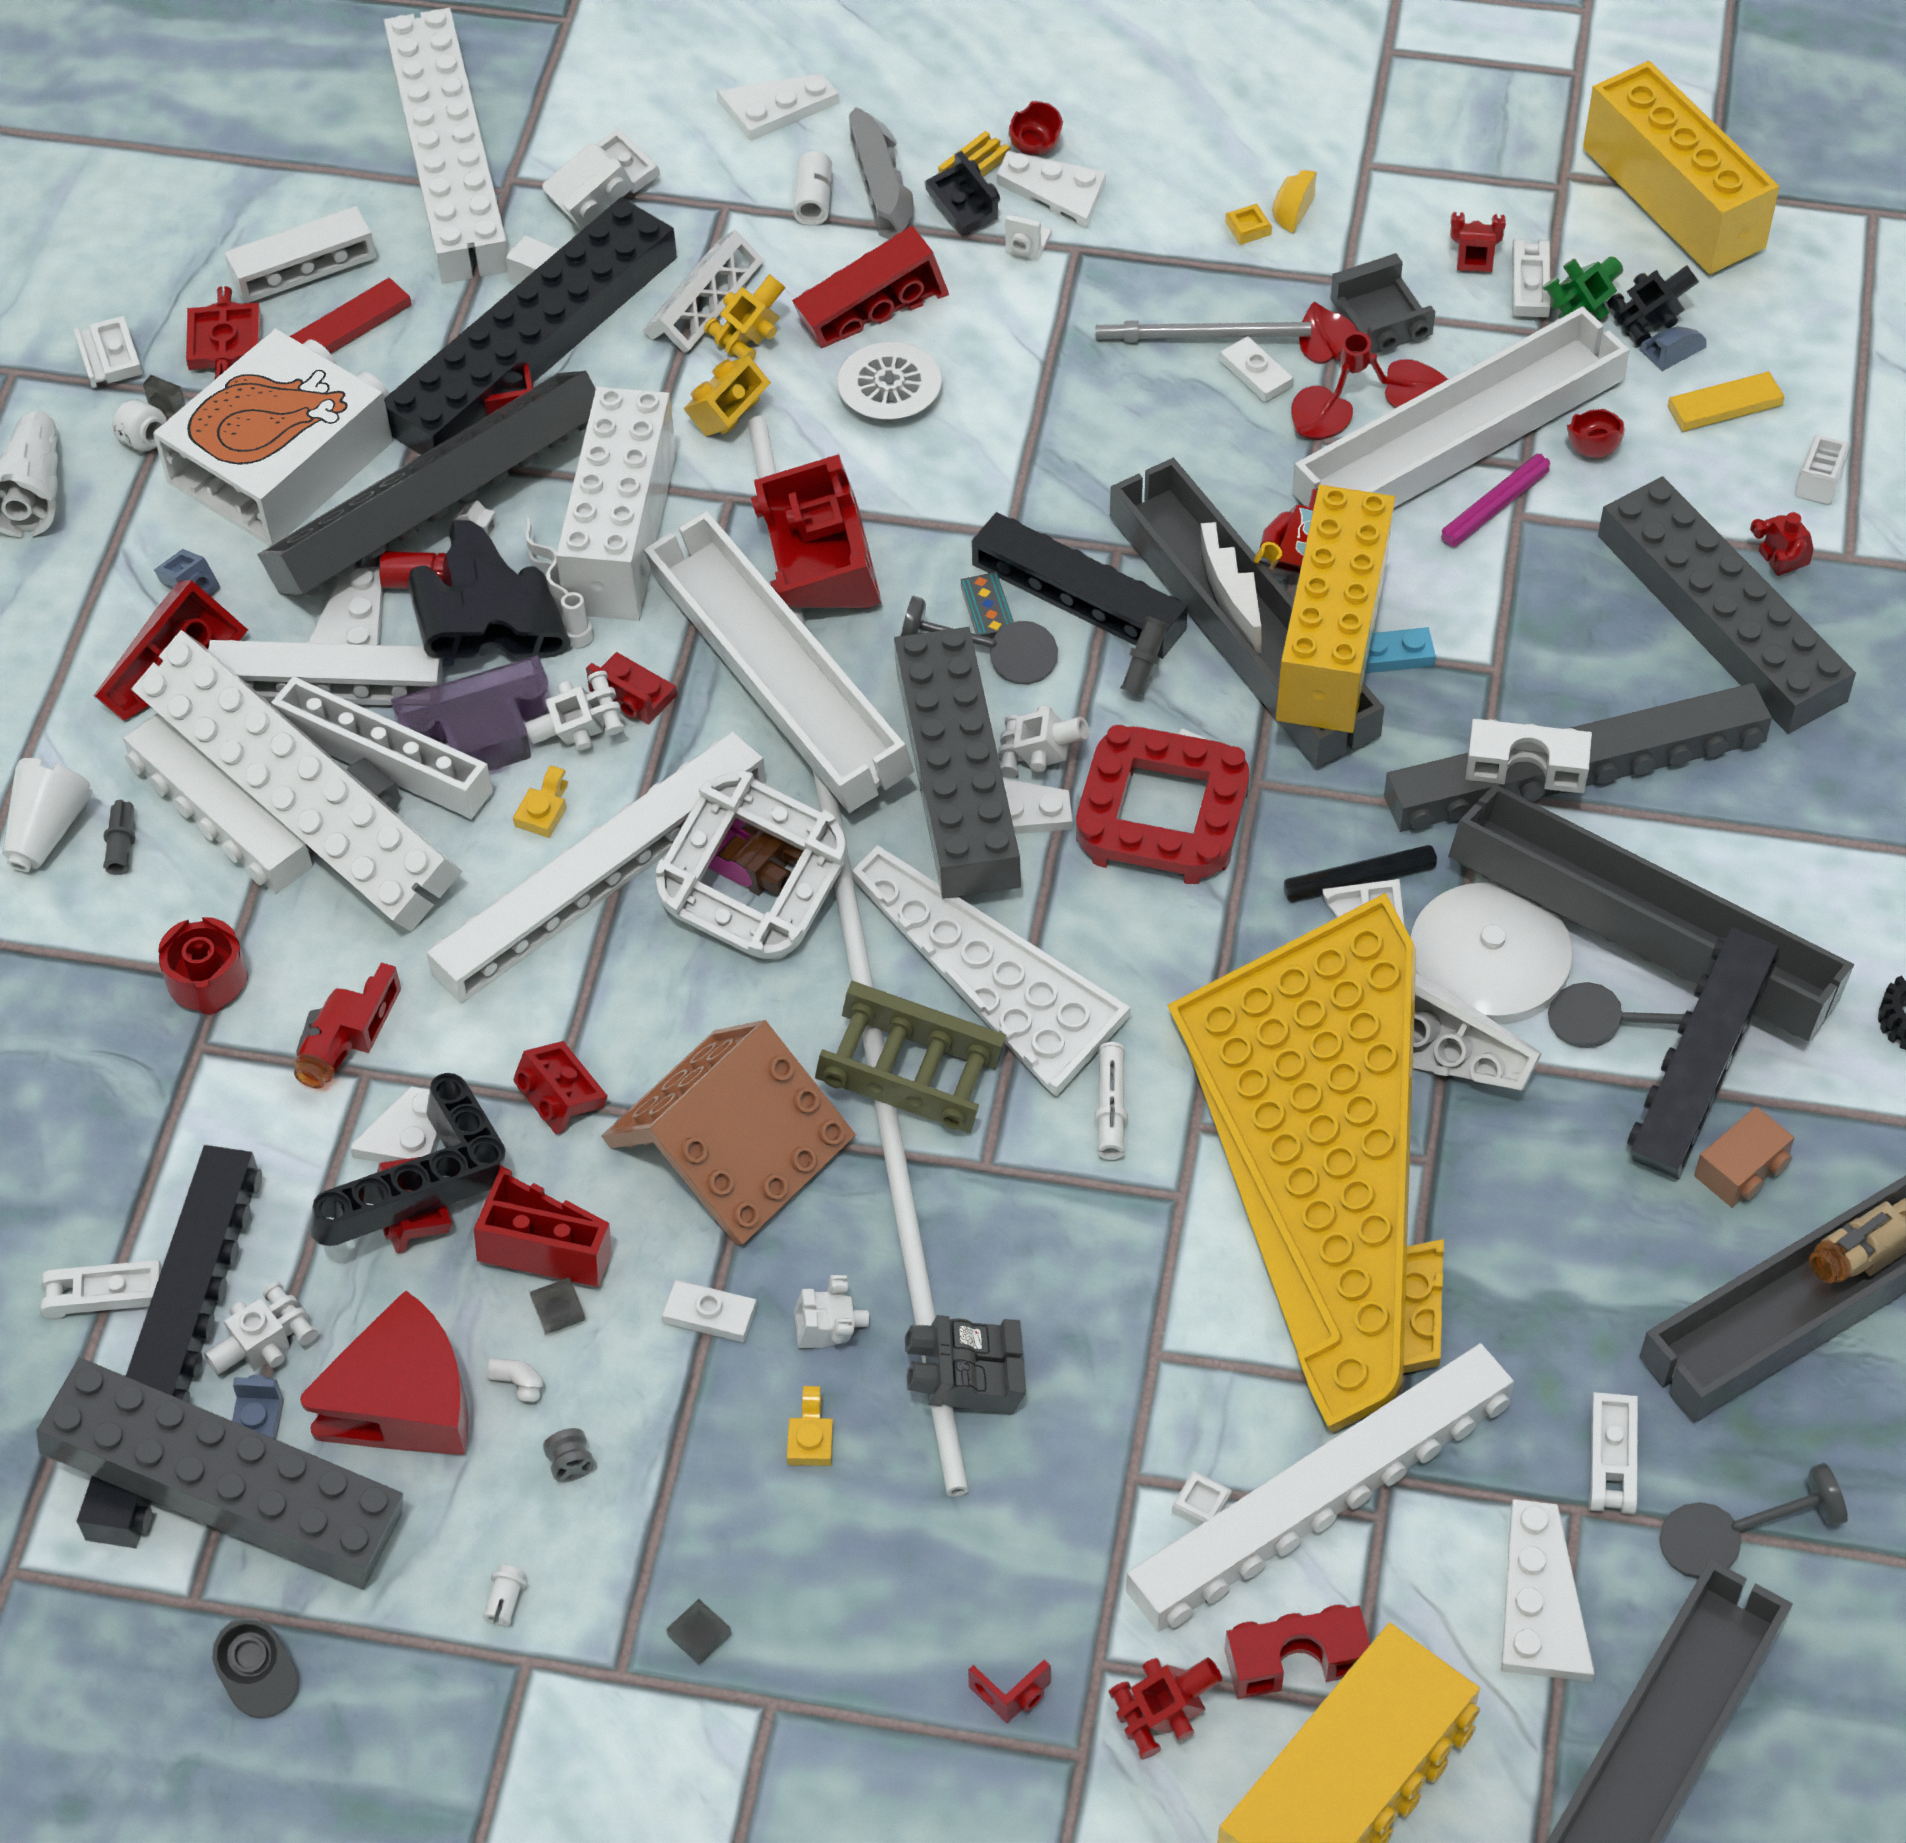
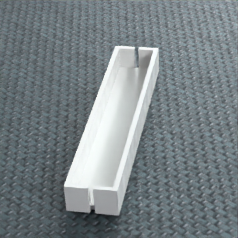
M444 8L422 12L419 18H414V14L384 19L389 51L441 282L444 284L473 278L468 248L475 247L480 277L508 272L505 264V257L508 253L506 238L451 9Z
M1582 306L1294 463L1292 494L1304 506L1309 507L1312 489H1318L1320 484L1395 496L1394 507L1623 381L1625 379L1630 349L1609 330L1603 333L1604 325Z
M707 510L679 527L690 557L684 559L673 532L644 549L656 580L848 813H851L879 795L878 787L882 786L884 790H887L914 772L906 744Z
M180 630L159 655L163 660L161 665L158 666L153 662L131 690L391 920L412 932L434 906L430 900L414 891V889L420 885L433 895L441 898L462 873V870L206 647Z

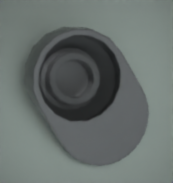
M241 1618L230 1622L220 1630L213 1643L212 1660L216 1673L233 1704L243 1713L253 1717H269L284 1710L296 1693L297 1673L276 1632L269 1624L257 1618Z

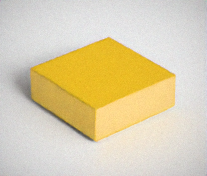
M1257 203L1225 213V223L1239 245L1272 234V225Z

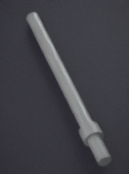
M1124 321V325H1096L1095 332L1096 339H1124V343L1139 342V339L1305 337L1311 336V322L1139 324V321Z

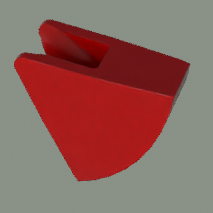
M407 1291L403 1292L301 1394L300 1401L302 1407L308 1412L319 1414L310 1427L311 1434L317 1441L465 1455L468 1441L469 1415L467 1400L452 1346L435 1316L420 1300Z

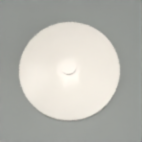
M1498 883L1466 884L1440 894L1425 906L1412 928L1411 939L1416 948V973L1448 990L1498 1024L1523 1021L1541 1013L1550 1006L1554 998L1565 988L1572 964V943L1568 930L1559 915L1551 909L1538 905L1533 900Z

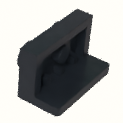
M962 151L955 154V166L925 180L926 191L962 236L998 219L1000 196L996 187L992 183L988 184L981 175L977 163L974 160H969Z

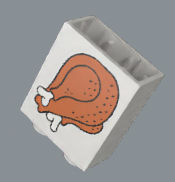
M276 328L153 432L167 483L268 546L288 536L393 442L384 398L389 393L375 376L364 371L355 376L336 365L332 355L320 343L314 340H307L301 344Z

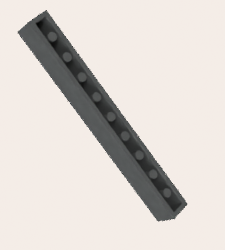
M1751 683L1571 728L1592 732L1589 771L1586 786L1597 783L1606 784L1615 779L1634 774L1643 775L1651 770L1670 765L1679 766L1688 761L1707 756L1716 757L1724 752L1743 747H1755L1760 743L1766 742L1772 717L1755 684ZM1468 753L1387 772L1384 798L1400 832L1411 829L1419 830L1431 824L1447 820H1460L1475 804L1478 805L1479 799L1497 783L1465 780ZM1518 762L1511 765L1506 773L1505 784H1497L1531 802L1541 797L1561 792L1570 793L1544 789L1545 774L1539 766L1531 762Z

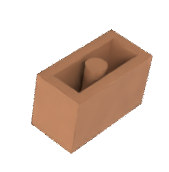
M1755 1106L1700 1154L1694 1177L1733 1208L1743 1198L1747 1200L1752 1199L1763 1187L1764 1180L1772 1173L1777 1176L1787 1168L1792 1160L1790 1151L1795 1137Z

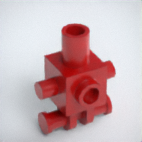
M1209 1657L1188 1670L1171 1665L1162 1667L1159 1659L1154 1658L1142 1665L1147 1678L1131 1687L1129 1682H1122L1109 1690L1110 1697L1114 1698L1119 1708L1116 1716L1119 1722H1127L1128 1726L1124 1732L1128 1740L1134 1739L1139 1749L1140 1759L1152 1757L1161 1750L1159 1743L1155 1742L1150 1732L1152 1730L1165 1733L1174 1731L1178 1740H1184L1194 1733L1189 1720L1206 1710L1199 1696L1223 1680L1219 1668Z

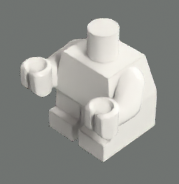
M830 1275L829 1286L826 1292H814V1289L801 1290L794 1309L798 1348H825L836 1344H844L850 1340L855 1327H868V1310H853L852 1297L844 1294V1292L848 1291L849 1286L848 1282H846V1279H848L846 1275Z

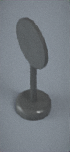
M912 596L905 615L901 636L920 634L921 630L934 632L954 628L924 621L926 602L921 597ZM1017 621L1007 624L996 633L994 638L971 633L974 644L991 648L990 659L994 669L1004 679L1015 684L1029 685L1042 681L1051 674L1057 663L1058 647L1054 636L1045 627L1037 623Z
M1590 982L1572 984L1562 989L1551 1002L1548 1010L1550 1027L1556 1036L1568 1044L1580 1047L1598 1045L1610 1039L1619 1029L1621 1022L1680 1024L1684 1014L1622 1012L1621 1003L1611 990L1603 985Z
M1821 1463L1812 1467L1808 1475L1812 1495L1734 1521L1729 1513L1716 1505L1702 1502L1685 1504L1672 1511L1662 1524L1659 1538L1662 1554L1672 1568L1685 1576L1699 1578L1709 1559L1730 1569L1739 1557L1742 1543L1740 1531L1815 1505L1828 1524L1837 1526L1846 1523L1848 1514L1841 1489L1828 1465Z

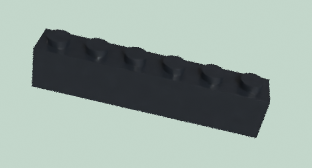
M996 512L972 539L973 566L987 573L997 572L1000 579L1135 646L1143 628L1145 616L1169 623L1157 654L1161 659L1167 655L1187 630L1188 605L1182 603L1178 598L1168 596L1141 580H1135L1117 571L1110 565H1104L1086 556L1080 550L1063 545L1047 534H1041L1024 526L1016 519L1008 518Z
M1731 927L1726 939L1722 937L1718 939L1711 956V960L1715 961V965L1710 976L1707 974L1701 976L1695 990L1694 997L1699 998L1693 1012L1687 1010L1680 1022L1678 1034L1682 1035L1677 1048L1670 1047L1664 1057L1661 1071L1666 1073L1660 1086L1653 1084L1646 1097L1644 1108L1649 1109L1643 1123L1636 1122L1630 1132L1627 1145L1632 1146L1631 1155L1633 1161L1680 1179L1779 959V945Z

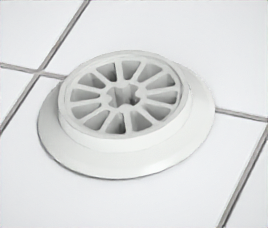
M880 342L857 350L844 361L837 376L838 391L845 403L860 414L880 420L903 419L922 411L935 400L942 384L941 371L933 357L916 346L902 342ZM891 382L893 385L886 386V383Z

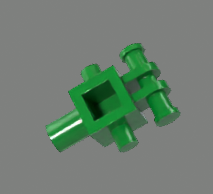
M1608 257L1601 264L1598 261L1582 268L1576 259H1572L1563 266L1569 275L1568 278L1559 284L1560 280L1556 277L1542 287L1553 300L1550 303L1552 308H1559L1562 313L1558 316L1559 319L1583 306L1587 311L1592 312L1597 320H1600L1609 314L1604 302L1617 292L1612 282L1623 273V266L1615 257Z

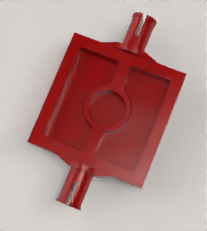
M220 286L217 289V303L206 307L188 308L186 342L188 370L216 368V379L261 341V310L259 302L245 304L231 302L232 289L224 286L223 292V288Z

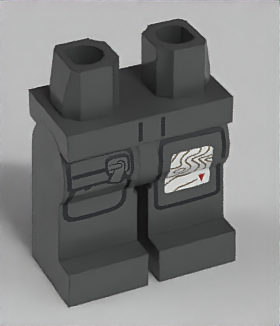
M936 1315L931 1326L911 1325L904 1338L905 1352L907 1354L926 1356V1363L912 1362L907 1372V1390L928 1394V1405L942 1406L945 1403L953 1407L1013 1414L1026 1394L1024 1360L1021 1359L1023 1348L1020 1320L1003 1319L1000 1325L972 1323L961 1318L949 1320V1316Z

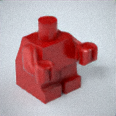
M1457 212L1451 214L1450 236L1458 244L1457 270L1492 272L1495 245L1503 240L1506 227V217L1504 215H1501V218H1497V214H1494L1491 219V225L1482 224L1478 220L1465 223L1463 212H1460V216H1457Z
M1790 512L1787 516L1778 515L1764 521L1761 519L1752 521L1750 531L1757 539H1761L1766 535L1764 542L1759 544L1758 551L1766 562L1770 561L1769 566L1777 576L1810 565L1814 551L1812 538L1801 522V516L1798 513Z

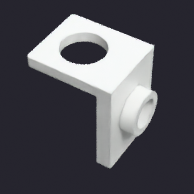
M1008 214L1005 219V253L1039 261L1052 234V229L1041 226V223L1038 221Z

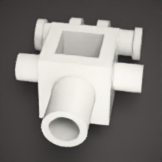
M597 671L588 676L589 683L592 684L594 689L591 693H587L582 686L573 688L570 681L560 683L557 686L559 695L546 699L549 713L525 722L526 730L532 743L535 744L558 735L567 745L575 743L577 750H584L592 745L590 736L603 732L600 724L601 721L605 722V732L607 735H616L624 731V724L621 723L618 715L621 712V707L618 702H613L617 695L615 689L608 685L606 671Z
M1044 705L1039 706L1037 712L1021 716H1007L1005 718L1006 731L1001 733V746L998 753L999 758L1002 760L1000 765L1002 776L1006 778L1016 777L1018 775L1017 762L1025 761L1030 766V769L1035 772L1044 771L1047 765L1066 761L1068 744L1085 740L1089 736V727L1086 720L1080 716L1062 721L1053 712L1051 707Z
M280 1282L271 1283L263 1291V1297L271 1302V1305L268 1307L259 1298L248 1306L244 1302H238L230 1308L229 1312L232 1316L224 1320L229 1338L204 1353L206 1360L217 1375L242 1359H245L253 1371H256L266 1363L271 1368L278 1367L285 1360L283 1352L290 1349L287 1336L294 1332L300 1345H307L317 1337L318 1331L307 1322L309 1317L304 1308H298L299 1302L293 1295H287Z

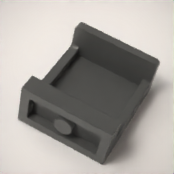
M1397 253L1332 274L1330 299L1339 313L1354 324L1357 331L1365 333L1370 338V353L1377 354L1389 351L1394 347L1433 335L1435 310L1432 306L1422 308L1401 278L1403 262Z

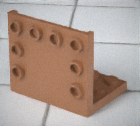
M762 1020L714 1030L604 1132L601 1137L610 1148L625 1146L632 1148L639 1144L648 1146L654 1143L735 1245H743L856 1134L768 1022Z

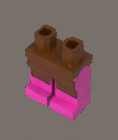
M735 818L708 868L739 885L749 887V891L757 896H760L765 889L780 894L791 874V871L785 869L789 862L796 865L803 851Z

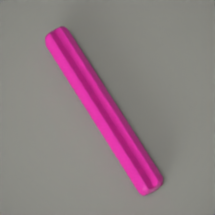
M1540 453L1531 457L1442 529L1441 539L1443 542H1446L1450 547H1455L1548 473L1551 464L1549 459Z

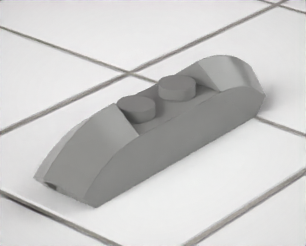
M855 107L849 114L850 142L878 234L889 240L894 235L904 231L908 225L914 206L912 191L903 185L900 170L894 171L896 158L893 148L897 145L894 136L880 120Z

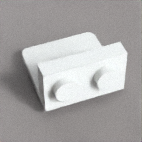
M591 143L543 183L542 188L582 231L620 197L628 193L634 187V184L623 166L614 157L610 160L595 144Z

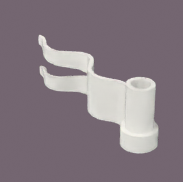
M527 518L525 537L531 566L537 567L540 571L546 573L549 591L556 601L560 613L564 616V625L570 638L569 646L574 648L587 646L593 640L594 634L591 621L586 616L584 598L580 593H568L565 588L561 587L556 560L557 551L551 547L536 544L533 539H530L532 526L530 519ZM534 555L550 559L553 562L537 560L534 558Z

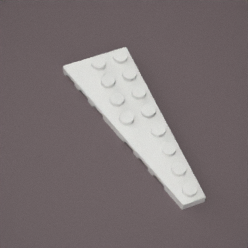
M877 845L852 870L853 880L985 1023L992 1030L1007 1035L1005 1044L1049 1092L1055 1096H1058L1099 1051V1046L1106 1043L1130 1017V1006L960 897L942 899L938 883Z

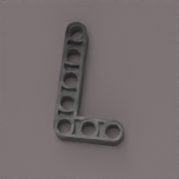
M442 1073L434 1077L430 1085L426 1113L445 1149L318 1194L313 1202L310 1223L311 1237L317 1243L324 1246L339 1245L492 1188L500 1167L504 1164L506 1150L462 1077L453 1073Z

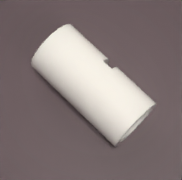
M809 151L802 154L797 163L793 213L800 223L810 226L823 223L827 219L829 211L832 161L826 154L819 151Z

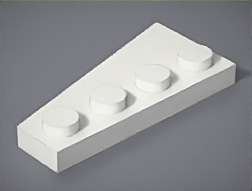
M1513 1499L1510 1514L1501 1671L1593 1682L1595 1673L1558 1505Z

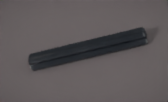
M1425 845L1287 878L1284 880V892L1288 901L1301 900L1323 894V889L1371 883L1434 868L1437 863V856L1432 845Z

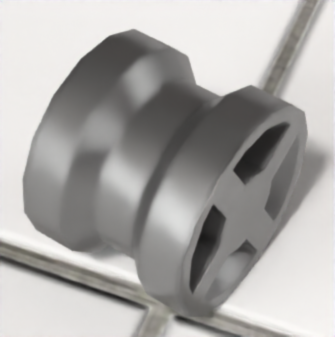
M569 1428L558 1431L549 1436L543 1443L546 1457L553 1462L550 1467L553 1478L558 1482L580 1479L592 1471L595 1466L592 1453L585 1450L587 1440L584 1431L581 1429Z

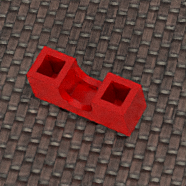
M1333 1605L1323 1609L1321 1613L1306 1616L1300 1613H1290L1278 1618L1274 1622L1258 1624L1257 1622L1249 1621L1240 1623L1232 1630L1226 1631L1224 1650L1237 1699L1282 1691L1284 1671L1281 1662L1287 1656L1295 1653H1304L1314 1657L1322 1667L1326 1682L1341 1680L1370 1646V1641L1360 1605L1348 1608L1345 1605Z

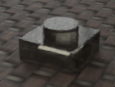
M150 375L143 383L148 404L159 408L164 415L172 417L186 405L181 386Z
M570 1277L529 1292L545 1335L585 1320L584 1311Z
M700 1599L693 1603L666 1629L668 1637L698 1665L732 1635L730 1626Z

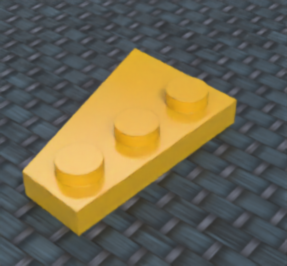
M1444 1239L1407 1246L1403 1374L1437 1367L1440 1364Z

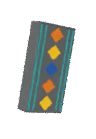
M997 572L960 579L961 590L977 635L994 638L996 633L1005 625L1013 623Z

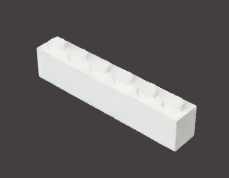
M210 640L208 650L268 702H272L294 676L354 704L439 707L443 678L442 658L427 655L423 646Z
M293 676L271 702L272 706L329 755L351 765L360 759L366 758L394 781L397 786L469 819L475 816L493 792L487 763Z
M156 714L123 738L128 752L125 759L131 769L138 775L144 773L159 795L165 796L167 794L183 817L189 818L191 816L207 839L211 841L216 839L222 845L225 854L234 863L240 861L246 866L248 874L258 885L265 884L277 894L313 867L307 844L160 714Z

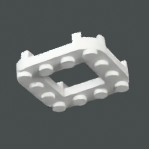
M738 770L737 773L723 774L713 780L708 779L700 787V796L665 858H660L657 864L656 884L660 901L674 917L751 956L762 959L781 960L802 942L844 865L846 846L842 829L836 822V818L827 810L823 809L820 812L755 780L750 772ZM735 818L803 851L772 909L765 914L700 882Z

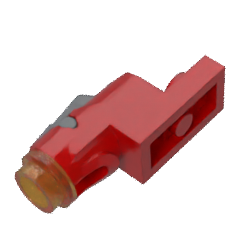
M380 963L374 977L370 976L367 979L363 994L336 988L329 995L322 1008L311 1010L308 1013L296 1050L297 1057L294 1061V1076L299 1082L308 1087L320 1089L325 1083L332 1080L338 1066L351 1049L370 1053L401 991L396 966Z

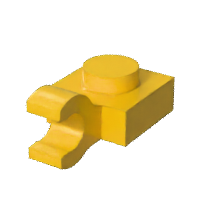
M551 765L544 776L541 791L529 788L513 816L515 827L547 838L551 837L567 808L565 799L560 798L568 786V781L562 779L566 773L564 769Z
M803 1386L802 1418H789L788 1465L832 1466L833 1419L821 1418V1386Z

